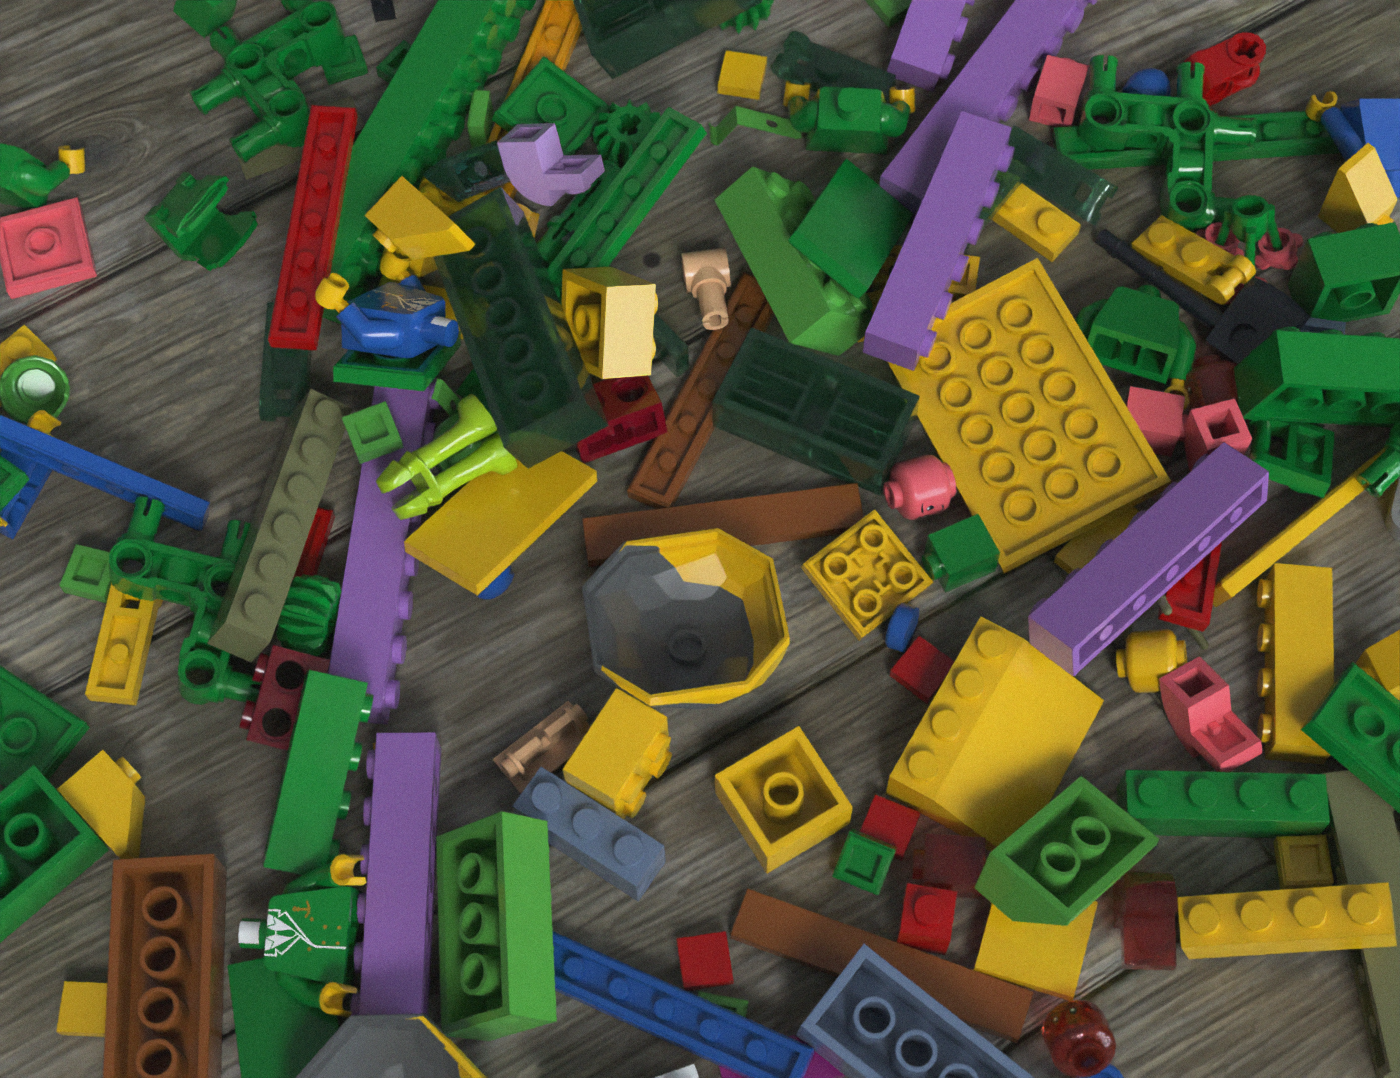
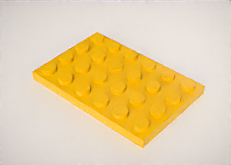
M1038 258L951 303L945 319L936 318L931 329L937 332V336L929 357L920 356L914 371L887 362L941 462H946L950 466L955 477L956 489L971 516L979 514L1000 552L998 564L1004 574L1163 492L1171 484L1170 478Z

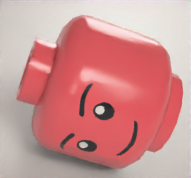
M922 455L895 463L890 469L889 481L884 483L883 491L885 500L891 509L896 508L905 519L916 520L945 511L950 505L951 498L956 494V482L954 474L946 462H941L934 455Z

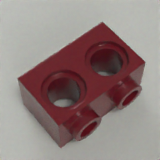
M648 375L609 378L558 397L565 428L581 462L584 464L668 432L662 402Z
M275 645L271 646L269 655L260 653L252 681L261 683L256 702L246 700L239 728L247 730L245 740L288 751L306 670L327 674L330 660ZM285 661L297 663L303 672L302 682L292 690L282 688L275 678L277 667ZM272 708L283 709L290 718L288 730L283 735L277 737L268 735L262 727L264 714Z

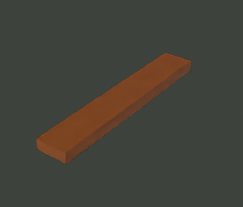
M744 273L726 305L728 324L721 329L712 331L665 419L668 432L654 439L627 490L629 498L655 509L673 507L775 315L756 278L752 275Z
M858 483L583 518L588 566L594 567L602 566L625 541L719 528L750 546L840 535L863 519L864 516Z
M748 888L730 934V939L837 978L862 945L865 944L968 1026L1017 1043L1034 993L1033 991Z

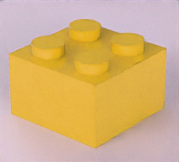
M613 267L563 269L559 359L601 379L651 375L652 359L656 351L653 338L654 315L658 309V298L655 292L656 284Z
M616 688L564 766L565 782L622 819H625L626 816L631 819L634 818L645 801L647 795L643 791L652 776L659 778L663 774L672 758V753L669 751L671 737H669L667 717Z
M800 726L715 775V794L766 874L850 824L852 805Z

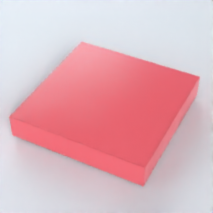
M78 197L0 217V262L6 291L11 299L97 277L82 206Z

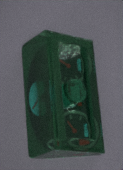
M496 140L442 159L423 173V176L429 182L457 202L510 183Z

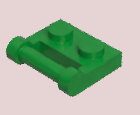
M1249 420L1252 442L1250 454L1247 457L1269 471V480L1286 485L1298 493H1309L1324 498L1331 484L1335 432L1303 422ZM1273 435L1283 439L1281 459L1269 455L1270 442Z

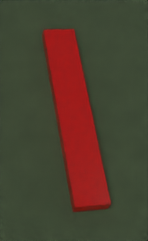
M311 105L268 336L269 344L273 348L317 351L324 307L317 303L315 292L322 279L328 278L331 273L358 119L356 108Z

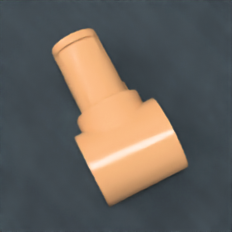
M725 247L681 253L686 293L692 292L694 298L698 300L703 326L709 330H718L725 327L729 320L724 295L727 287L731 286L729 263Z

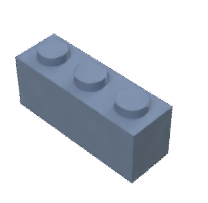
M543 767L539 768L512 806L514 813L517 815L547 821L548 843L638 902L666 862L663 844Z

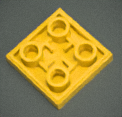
M875 509L800 567L859 641L891 617L898 604L902 602L909 603L934 583Z
M1094 901L1067 926L1012 921L996 906L991 904L974 970L1009 983L1072 1001L1098 902Z

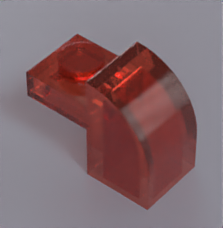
M1128 870L1113 884L1114 928L1121 931L1122 969L1173 971L1177 966L1175 914L1178 911L1175 880L1171 872Z

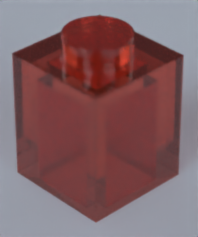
M925 833L922 849H913L912 879H921L920 885L957 891V898L980 899L981 893L974 887L985 865L986 837Z

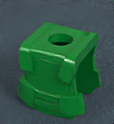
M182 172L176 179L175 186L157 206H153L144 216L146 222L179 258L184 261L198 260L197 263L208 271L226 264L245 244L258 225L256 221L257 216L254 211L239 212L238 215H225L216 208V205L228 190L226 184L230 180L229 178L219 175H206L203 179L196 180L189 172Z

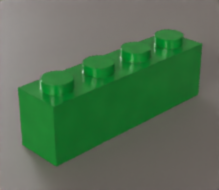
M306 670L262 859L263 867L303 875L318 866L332 863L334 858L338 856L340 840L334 839L333 833L336 820H345L349 809L351 791L344 790L348 770L357 771L363 743L355 741L359 722H368L373 704L374 694L366 693L367 682Z
M1125 770L1116 788L1117 805L1155 836L1276 838L1281 836L1320 835L1330 823L1326 774Z

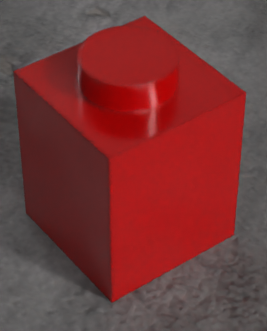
M907 883L903 896L897 943L923 952L946 955L951 941L957 891Z

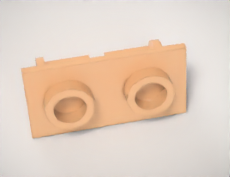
M568 700L493 758V761L521 794L540 767L553 773L570 759L591 727L586 721L588 717L578 704L573 706Z

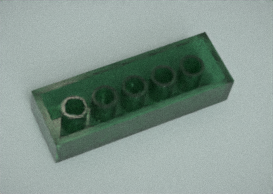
M499 187L448 216L475 243L470 251L435 256L434 260L502 444L509 453L529 469L609 426L526 216L502 187Z

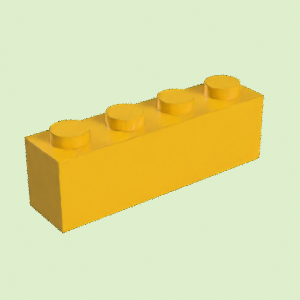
M1274 563L1266 579H1260L1257 589V605L1259 608H1264V623H1260L1258 628L1257 649L1259 652H1265V668H1260L1257 680L1258 696L1265 697V713H1261L1259 716L1257 737L1261 740V743H1265V759L1324 764L1330 757V754L1306 735L1301 728L1334 684L1332 568Z
M1388 882L1177 897L1181 948L1188 959L1397 946L1392 897Z

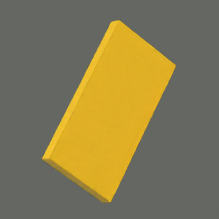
M525 430L509 445L516 458L518 467L505 475L490 471L470 480L404 541L405 552L478 596L597 482V471Z

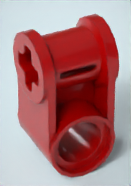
M1242 32L1208 49L1199 50L1184 61L1191 62L1190 73L1194 71L1195 62L1202 63L1205 66L1202 98L1207 101L1209 107L1238 91L1251 87L1257 82L1260 75L1259 64L1265 57L1266 45L1264 40L1258 35Z

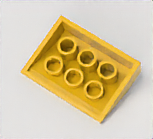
M980 616L888 779L886 795L921 812V814L985 849L992 851L1051 801L1104 700L1038 651L1027 640Z

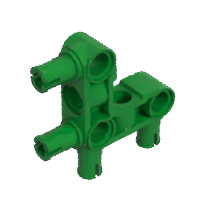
M281 0V4L291 15L243 43L235 35L234 31L227 26L220 28L226 39H223L217 31L211 34L209 39L211 47L224 59L223 68L220 69L221 74L195 90L189 91V94L198 110L204 116L211 110L236 97L237 99H242L260 119V122L229 139L232 148L243 163H247L249 159L276 144L279 147L283 145L292 148L304 146L310 109L299 86L290 79L312 66L318 67L322 65L323 60L327 58L330 60L345 49L344 42L346 36L337 11L330 2Z
M1104 55L1091 57L1089 91L1082 98V113L1078 126L1081 139L1090 146L1111 150H1123L1125 147L1156 149L1157 153L1162 154V158L1166 160L1165 180L1160 189L1161 215L1191 232L1195 229H1206L1212 223H1222L1224 207L1227 205L1232 206L1237 198L1215 197V193L1212 192L1214 143H1227L1252 147L1257 129H1253L1257 125L1256 118L1218 116L1216 111L1209 109L1207 101L1202 98L1203 74L1205 72V66L1202 63L1195 62L1194 71H1191V73V62H1182L1176 66V97L1116 92L1118 59L1108 55L1107 64L1104 65L1103 71ZM1092 117H1104L1109 121V124L1097 123ZM1180 123L1191 124L1197 131L1185 130ZM1176 203H1186L1192 207L1194 212H1183Z
M136 497L127 532L117 538L115 545L109 553V575L112 585L118 591L141 600L154 601L160 599L189 606L190 612H194L195 619L191 633L188 638L183 639L178 665V689L180 695L186 701L200 705L209 702L218 704L219 702H224L225 698L246 703V700L256 702L261 683L252 681L253 675L233 671V665H230L233 654L207 644L224 597L217 595L212 589L221 583L229 584L251 523L245 522L242 536L238 539L241 521L230 520L227 524V532L220 556L212 557L154 542L165 505L158 500L152 499L148 515L146 516L148 497ZM135 560L140 562L143 568L139 572L130 574L121 571L119 566L125 561ZM199 669L209 672L213 678L207 684L195 685L187 679V676L192 671Z

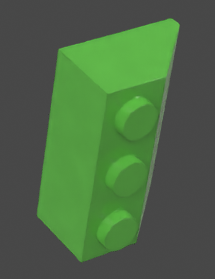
M1080 776L990 852L974 888L1012 921L1067 926L1157 845L1159 838L1084 777Z

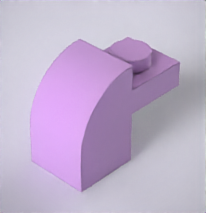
M555 123L517 124L497 142L502 163L510 182L523 196L540 205L552 206L565 193L578 194L587 191L591 184L605 171L601 155H563Z

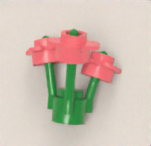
M1245 195L1237 198L1232 206L1227 205L1224 207L1222 223H1213L1206 229H1200L1195 233L1234 256L1237 254L1244 256L1243 250L1238 248L1240 241L1245 243V257L1261 270L1269 267L1283 268L1284 270L1294 268L1298 262V257L1296 256L1298 248L1303 245V238L1300 234L1292 233L1285 228H1277L1275 205L1268 204L1264 198L1256 195ZM1258 241L1260 253L1255 257L1256 242ZM1255 275L1253 276V277H1255V278H1258V279H1260V280H1262V281L1268 283L1264 278L1257 277V276H1255ZM1239 283L1234 288L1235 294L1225 304L1230 305L1247 283Z

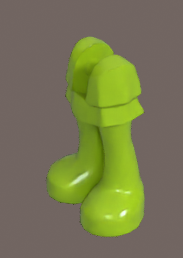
M469 394L458 403L459 420L449 430L412 452L406 451L399 461L392 460L377 478L376 484L381 494L401 486L409 479H411L416 487V490L404 496L391 508L400 520L427 513L429 506L441 504L446 495L480 475L490 471L505 475L518 467L513 451L505 438L498 433L492 434L498 430V427L490 413L475 395ZM492 434L481 443L478 449L436 476L430 471L431 468L456 452Z

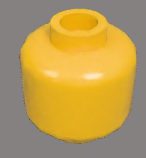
M1169 629L1131 632L1126 639L1125 649L1116 650L1118 677H1127L1129 686L1136 693L1161 692L1159 678L1188 663L1185 640H1177L1175 633Z

